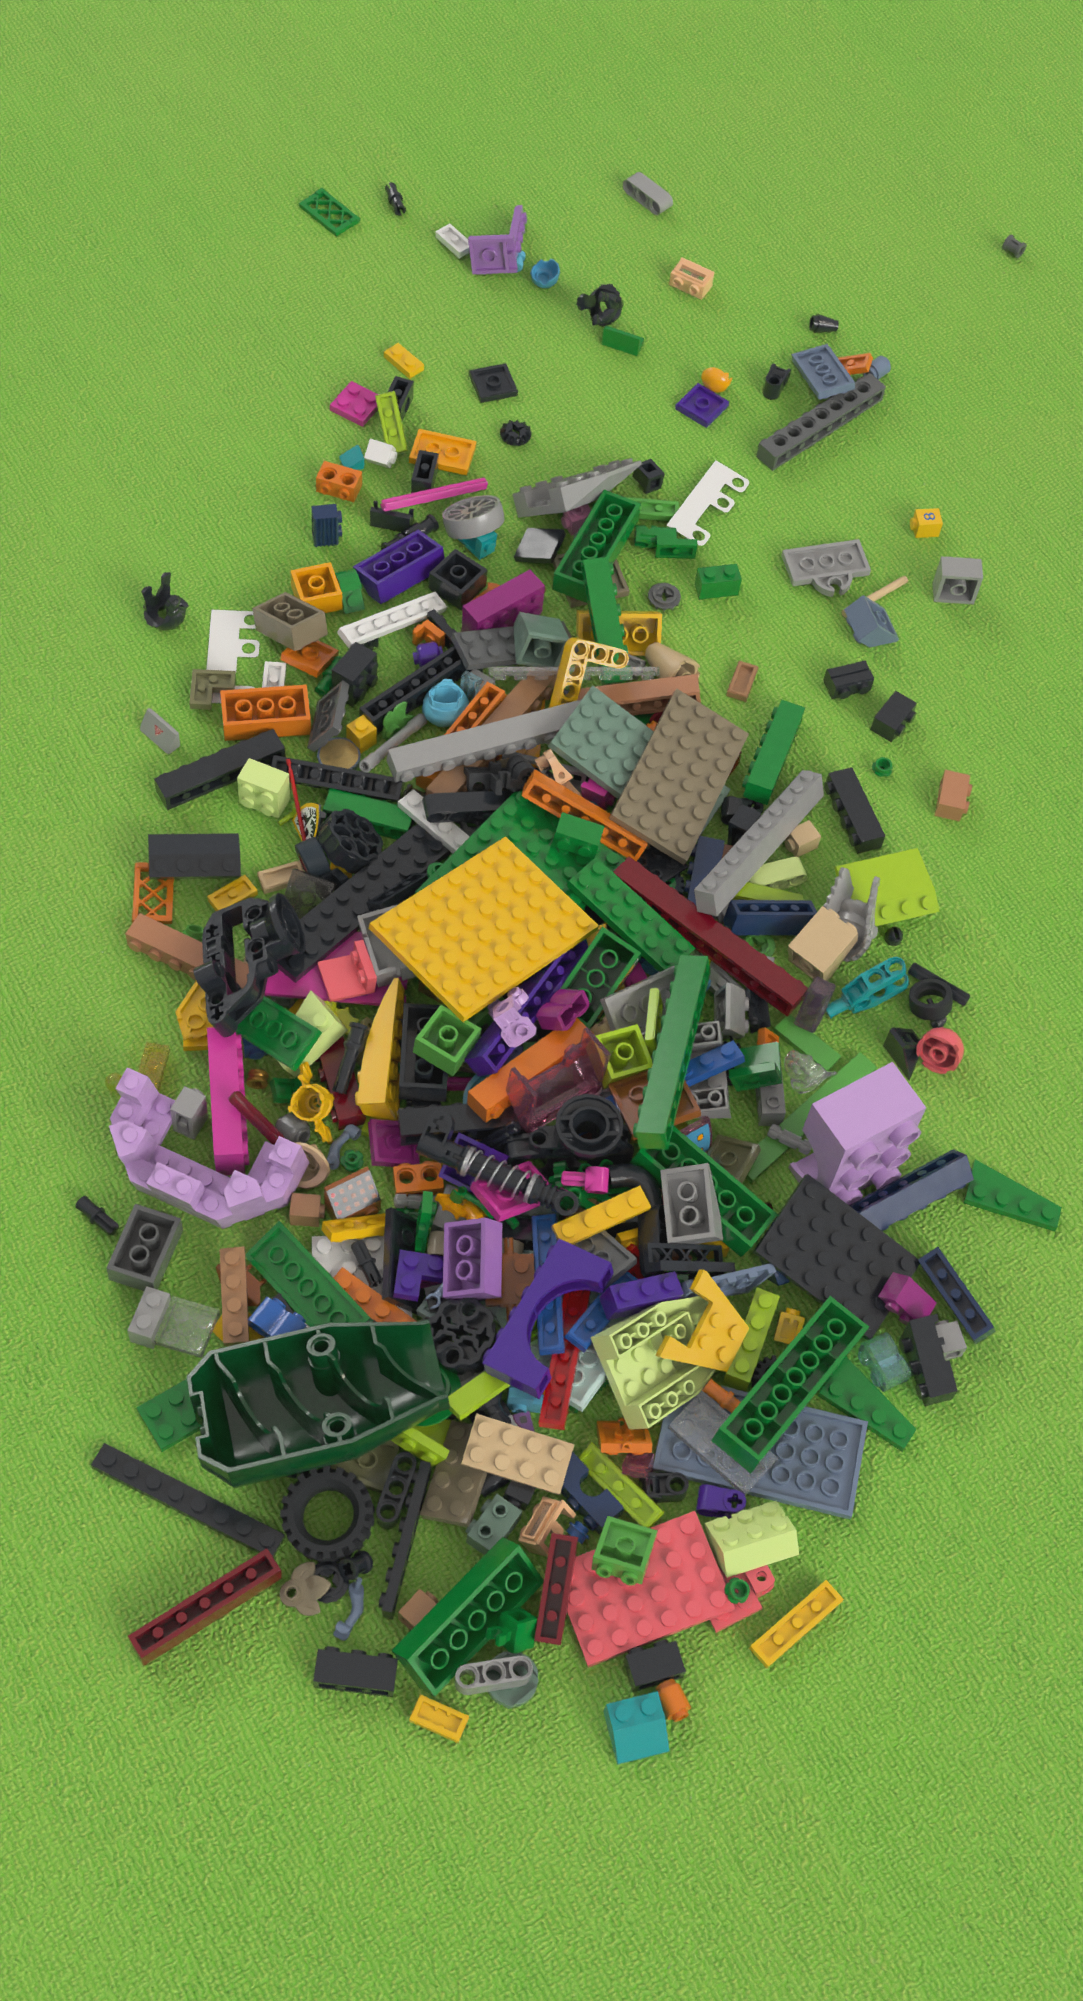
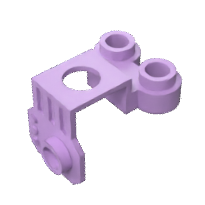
M519 987L512 988L507 993V999L501 1002L497 999L488 1006L489 1015L502 1029L501 1037L509 1047L515 1048L536 1034V1027L528 1017L521 1016L518 1012L529 998L525 991L519 989Z

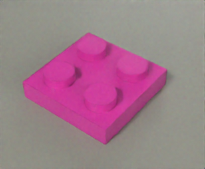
M351 381L330 404V411L363 427L378 410L375 395L379 394Z

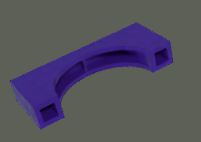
M558 1239L555 1246L552 1245L549 1248L544 1264L536 1269L533 1282L524 1289L521 1296L522 1300L517 1307L511 1310L508 1318L509 1321L504 1328L502 1327L498 1331L495 1344L492 1349L486 1351L483 1357V1365L487 1374L537 1399H540L552 1378L549 1368L540 1363L531 1352V1333L538 1315L551 1301L568 1292L591 1290L602 1294L614 1274L611 1262L562 1239Z

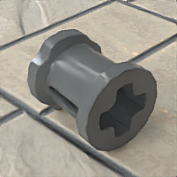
M1009 235L1002 245L1003 250L1010 251L1017 259L1022 256L1027 247L1026 243L1019 242L1013 235Z

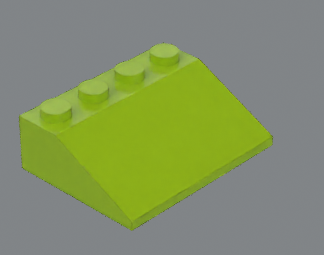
M918 848L834 867L836 877L839 876L841 867L849 869L854 887L851 899H858L864 903L868 902L874 877L880 878L875 907V926L940 912L935 888Z

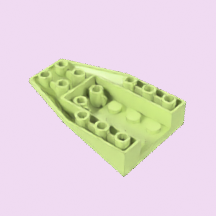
M696 1296L658 1302L590 1337L629 1429L650 1428L698 1395L716 1371L715 1369L655 1356L665 1335L671 1336L687 1346L708 1305V1301L702 1297Z

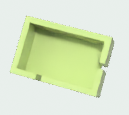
M777 1501L767 1502L763 1505L731 1514L730 1519L725 1516L705 1523L707 1541L715 1560L726 1577L799 1555L796 1528L789 1518L785 1516V1512Z

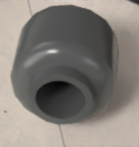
M294 1113L285 1114L276 1121L275 1127L287 1140L294 1143H306L309 1140V1124L307 1121L296 1117Z

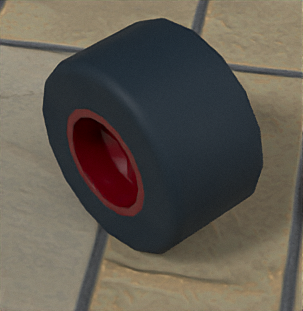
M315 837L295 845L297 856L311 881L331 871L326 855Z

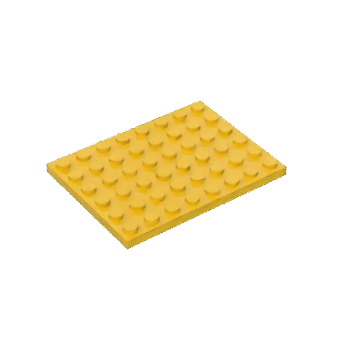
M506 836L369 924V929L462 1022H465L512 988L588 938L599 927L592 918Z

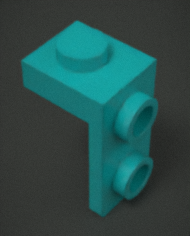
M492 531L479 537L458 540L480 560L495 551L498 534Z

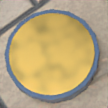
M340 737L329 739L324 747L321 746L318 749L317 755L319 764L352 770L358 768L361 758L359 748L351 740Z

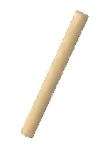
M902 576L868 595L867 598L876 601L908 583V578ZM842 610L841 613H842L843 617L846 618L847 615H846L845 611Z

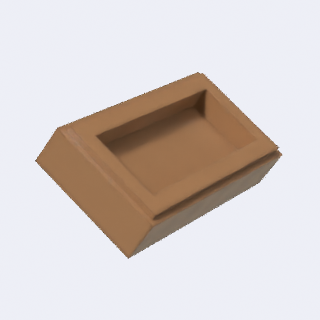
M739 661L726 696L746 702L759 666Z

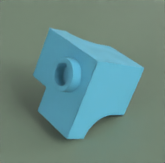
M510 1385L507 1394V1407L515 1414L526 1413L527 1411L540 1413L544 1395L542 1394L540 1399H537Z

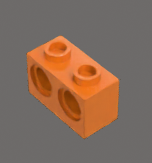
M328 461L323 462L316 476V492L342 500L355 502L362 487V471Z
M425 1161L421 1164L411 1165L409 1163H402L394 1166L393 1183L395 1195L423 1194V1191L433 1192V1195L438 1193L444 1194L443 1178L438 1176L442 1169L441 1163ZM426 1177H433V1178H435V1180H434V1181H427V1180H425V1178H426ZM409 1179L412 1182L409 1184H404L401 1182V1180Z

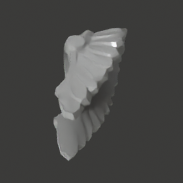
M841 867L839 876L835 878V884L831 887V894L827 896V901L823 907L827 910H834L839 915V919L845 923H851L857 929L858 941L843 960L848 962L858 960L869 948L871 940L877 936L878 928L875 926V907L880 878L874 877L867 903L858 899L853 900L851 895L854 887L849 869Z

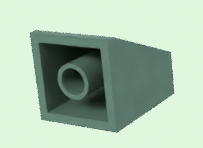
M519 612L513 626L516 663L557 670L561 662L565 643L569 639L560 619Z

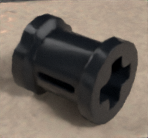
M360 1550L353 1557L340 1560L338 1565L340 1575L347 1581L354 1580L359 1574H367L372 1570L373 1560L368 1552Z

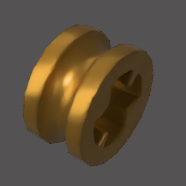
M261 1069L248 1071L249 1078L246 1084L254 1089H264L267 1087L268 1082L266 1080H268L269 1074Z

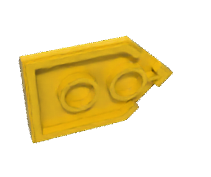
M195 981L175 1011L184 1041L207 1035V1028L213 1027L207 1018L205 991Z

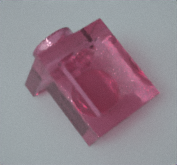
M627 1453L622 1464V1474L630 1475L634 1478H647L649 1472H653L654 1453H644L643 1455Z

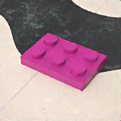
M530 1161L518 1165L523 1172L531 1171L532 1176L537 1173L543 1177ZM481 1180L472 1182L470 1190L498 1222L540 1206V1202L531 1205L523 1202L522 1192L518 1196L514 1195L511 1197L512 1193L505 1190L499 1192V1188L491 1184L487 1187V1183Z

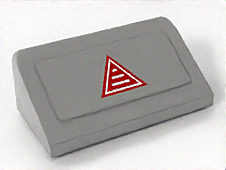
M148 708L142 720L140 731L165 753H172L180 747L179 732L156 712Z

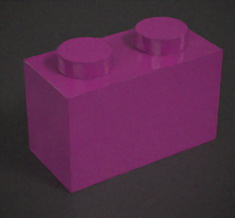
M894 1272L878 1296L886 1303L885 1307L889 1311L896 1313L899 1316V1321L906 1326L910 1320L930 1316L937 1304L910 1276Z

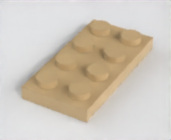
M476 1414L461 1465L560 1495L574 1444Z

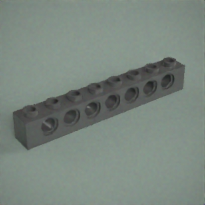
M871 373L858 378L855 382V389L831 396L825 402L819 403L811 411L805 412L797 420L791 421L786 427L775 431L767 439L761 440L758 444L756 457L772 471L882 401L886 386Z

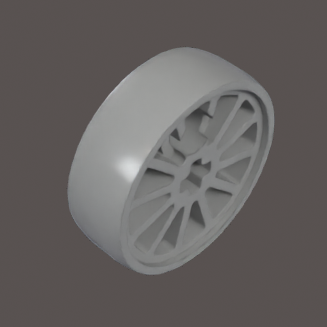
M491 495L474 496L460 500L446 508L442 514L445 530L448 536L454 539H470L488 534L499 528L505 520L499 498Z

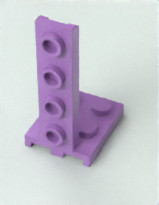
M523 205L515 206L508 235L469 236L468 244L472 275L517 273L518 253H521L523 233H525V224H527V213L523 212Z

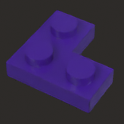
M400 1250L393 1298L418 1301L421 1280L443 1283L444 1257Z

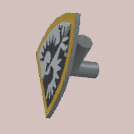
M306 803L300 807L306 840L311 837L317 839L318 828L326 818V813L321 811L320 804ZM296 812V814L294 815V817H293V819H292V822H293V824H294V826H295V828H296V831H297V833H298V835H299V837H300V840H301V842H302V837H301V832H300V827H299V822H298V817H297V812Z

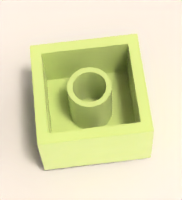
M249 758L237 777L239 803L246 808L261 811L267 816L279 818L290 800L289 773Z

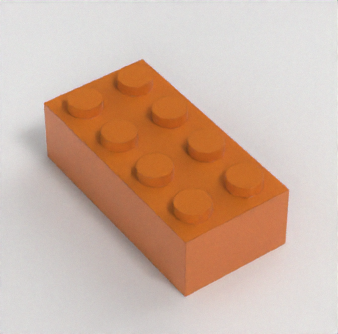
M307 684L220 691L225 741L250 739L261 732H267L274 729L278 737L310 735L311 733Z

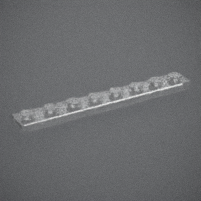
M488 667V676H493V680H506V676H514V680H527V676H535V680H548V676H557L559 667ZM575 667L569 668V674L574 672ZM586 667L583 680H590L592 675H599V680H612V675H620V680H633V675H641V680H652L654 675H659V667Z

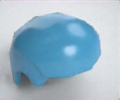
M541 259L531 269L532 282L540 288L554 286L560 275L559 264L554 259L549 261Z

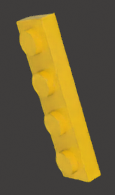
M638 1186L552 1225L551 1228L557 1240L562 1239L573 1245L650 1210L651 1206L641 1186Z
M825 1580L756 1640L749 1649L767 1669L839 1606L844 1599Z

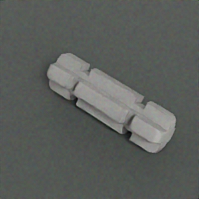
M772 1124L767 1135L775 1140L778 1138L779 1142L795 1150L798 1148L800 1149L799 1152L808 1155L812 1149L808 1140L804 1139L803 1141L801 1140L802 1137L786 1129L783 1131L776 1124Z
M396 1194L393 1200L394 1207L405 1208L406 1206L411 1209H419L422 1194H408V1196L406 1194ZM433 1195V1201H434V1202H437V1207H436V1209H438L440 1203H439L438 1201H435V1200H434V1198L436 1197V1195Z

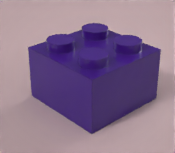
M459 1132L454 1141L464 1147L468 1145L476 1147V1152L482 1150L483 1155L488 1157L494 1155L495 1160L500 1162L507 1161L509 1157ZM443 1164L438 1175L439 1177L458 1187L465 1186L468 1192L474 1194L470 1190L471 1184L475 1180L474 1177L467 1174L465 1176L459 1175L455 1169Z

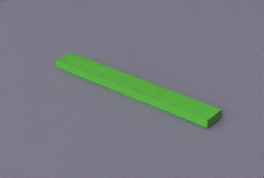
M861 1052L858 1053L779 1125L781 1130L784 1131L786 1129L803 1137L805 1134L802 1130L811 1105L814 1102L876 1071L877 1066ZM766 1136L759 1143L761 1151L748 1172L746 1179L753 1183L791 1147L779 1142L778 1138L775 1140Z

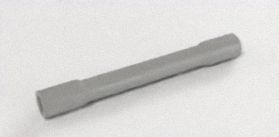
M421 713L417 714L393 737L360 761V769L365 773L372 770L387 756L388 749L398 747L413 733H416L427 724L425 716Z

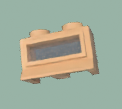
M681 257L679 263L670 274L669 285L702 300L712 287L715 272Z
M543 1497L540 1503L534 1506L533 1515L528 1524L522 1527L518 1541L529 1552L548 1557L549 1548L544 1544V1541L549 1532L564 1533L563 1527L556 1521L558 1516L563 1514L570 1518H575L576 1513L564 1500L559 1501Z

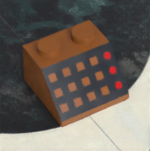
M368 1167L324 1187L325 1209L331 1220L375 1215L381 1210V1199Z

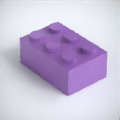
M488 1218L444 1223L443 1297L452 1300H461L463 1298H475L477 1300L500 1298L502 1282V1223Z

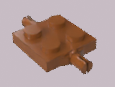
M509 1238V1248L508 1239H503L501 1297L485 1299L486 1307L499 1306L506 1308V1323L509 1321L508 1318L511 1310L517 1307L522 1300L521 1296L524 1289L533 1282L535 1274L534 1254L515 1253L514 1238Z

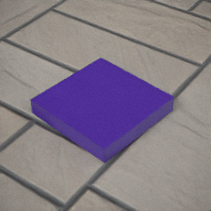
M697 383L676 404L675 410L707 428L729 406V401Z

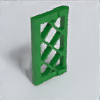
M323 188L315 191L314 194L299 203V207L336 237L357 225L361 220L359 216L355 215ZM322 197H325L327 200H319V199L322 198ZM316 204V209H312L309 205ZM318 204L329 205V210L318 209ZM331 205H335L340 210H331ZM320 214H328V219H325ZM331 214L342 215L341 220L330 219ZM344 215H347L350 219L344 220ZM332 224H341V225L336 228V227L333 226Z

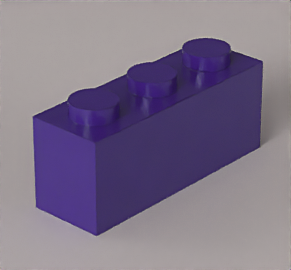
M670 1272L609 1286L599 1299L607 1320L637 1314L658 1302L680 1299L684 1293L676 1272Z

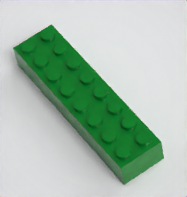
M829 1296L721 1425L711 1441L749 1473H752L859 1342L869 1326L833 1297Z

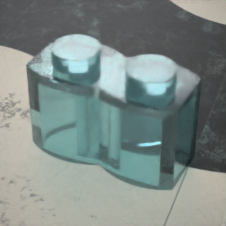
M887 1332L861 1343L858 1353L859 1360L863 1366H867L871 1371L870 1377L876 1387L885 1392L909 1380L912 1374L910 1368Z

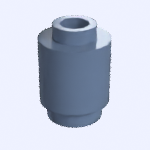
M878 356L872 360L869 372L863 373V376L871 373L879 380L890 372V361L884 356Z

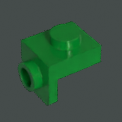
M297 1076L295 1079L272 1078L269 1083L273 1103L291 1104L293 1094L302 1086Z

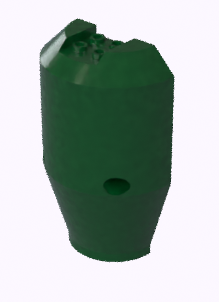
M429 1319L419 1322L321 1324L211 1350L187 1375L189 1397L197 1422L201 1425V1436L195 1437L201 1467L233 1488L358 1459L438 1412L450 1409L448 1395L445 1393Z

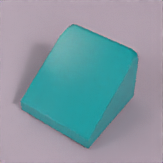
M359 445L354 446L339 456L342 466L355 470L364 469V456Z

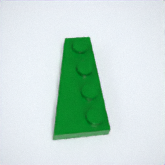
M974 1160L971 1169L974 1180L968 1183L964 1204L1054 1232L1056 1231L1062 1207L980 1161Z
M847 1357L829 1377L818 1394V1397L847 1416L868 1421V1430L901 1452H903L917 1430Z

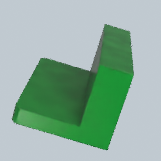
M609 326L604 327L601 345L638 356L644 344V338Z

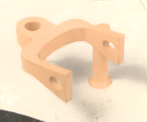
M551 748L543 752L544 755L534 759L540 771L550 766L556 782L582 797L581 793L569 782L573 778L572 775L559 763Z

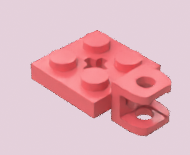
M768 1565L731 1577H726L722 1569H720L725 1584L729 1583V1580L732 1578L743 1579L748 1583L750 1593L744 1603L738 1602V1604H734L735 1610L709 1620L716 1633L762 1610L758 1598L769 1593L774 1588L775 1578ZM760 1576H762V1577H764L766 1580H765V1581H759L757 1578L760 1577Z

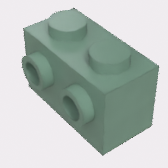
M498 1494L495 1495L493 1500L487 1499L480 1510L483 1514L478 1521L473 1519L465 1531L468 1534L466 1543L483 1555L502 1537L508 1538L522 1515L520 1509Z

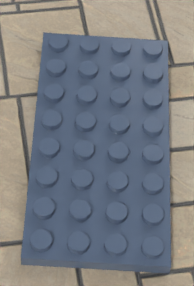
M721 1386L728 1392L731 1390L734 1393V1397L739 1401H742L748 1394V1392ZM702 1390L698 1395L663 1418L652 1471L658 1473L678 1472L684 1474L691 1481L714 1485L720 1488L739 1490L744 1494L846 1519L852 1518L868 1421L805 1407L755 1470L749 1473L711 1441L731 1413L725 1408L722 1410L718 1407L719 1404L703 1393Z

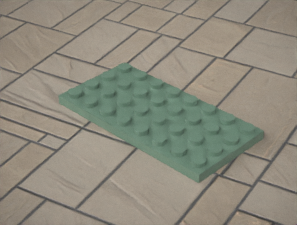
M592 685L548 747L619 799L653 730ZM726 785L723 786L702 832L731 790Z

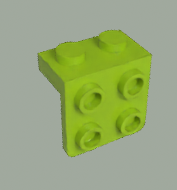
M445 1419L440 1423L430 1426H414L391 1439V1441L421 1460L430 1462L431 1466H435L444 1461L450 1450L445 1448L443 1444L451 1420Z

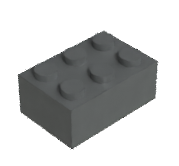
M135 1204L106 1269L109 1280L145 1291L146 1286L158 1290L183 1232L181 1218Z

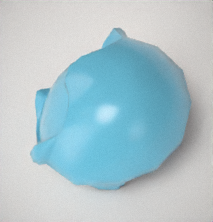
M443 679L426 693L423 699L422 712L425 718L433 725L451 727L469 705V700L463 690L451 679Z

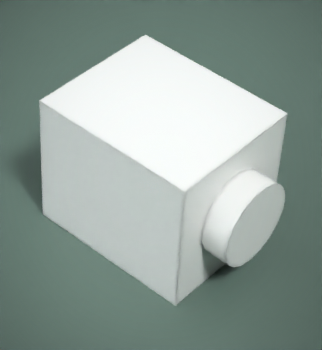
M370 439L364 458L367 462L391 468V465L396 462L397 452L393 445Z

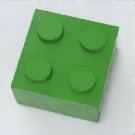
M440 1005L415 1038L413 1053L454 1076L465 1061L466 1056L479 1041L481 1028L468 1020L462 1022L450 1009Z

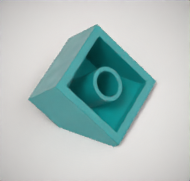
M658 1691L606 1704L603 1712L617 1765L669 1752L666 1720Z

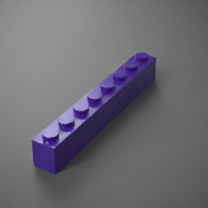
M584 940L521 984L519 989H523L529 997L521 1006L522 1008L518 1010L521 1016L528 1017L534 1024L540 1007L550 1002L553 994L562 987L588 949V945ZM495 1021L492 1022L464 1059L478 1077L496 1074L515 1049V1047H509L501 1037L502 1029Z

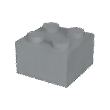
M941 556L932 583L934 602L974 604L983 580L982 559Z

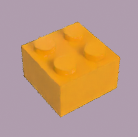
M331 562L290 570L291 588L294 597L325 613L342 610V592Z

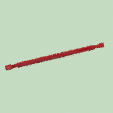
M286 759L302 841H305L306 835L293 770L291 769V760Z

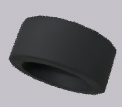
M925 979L911 987L909 1007L916 1017L933 1021L947 1016L952 1010V990L944 981ZM927 995H936L943 998L942 1001L935 1004H925L918 999Z

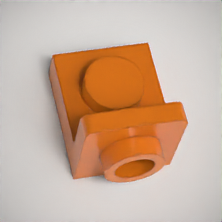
M428 619L413 629L412 643L415 646L425 640L426 643L436 642L438 646L445 647L446 633Z

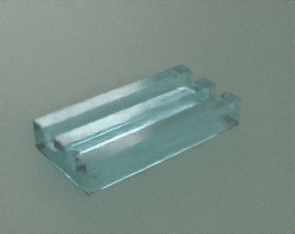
M466 670L462 674L460 688L466 694L470 703L474 689L475 697L482 689L484 680Z

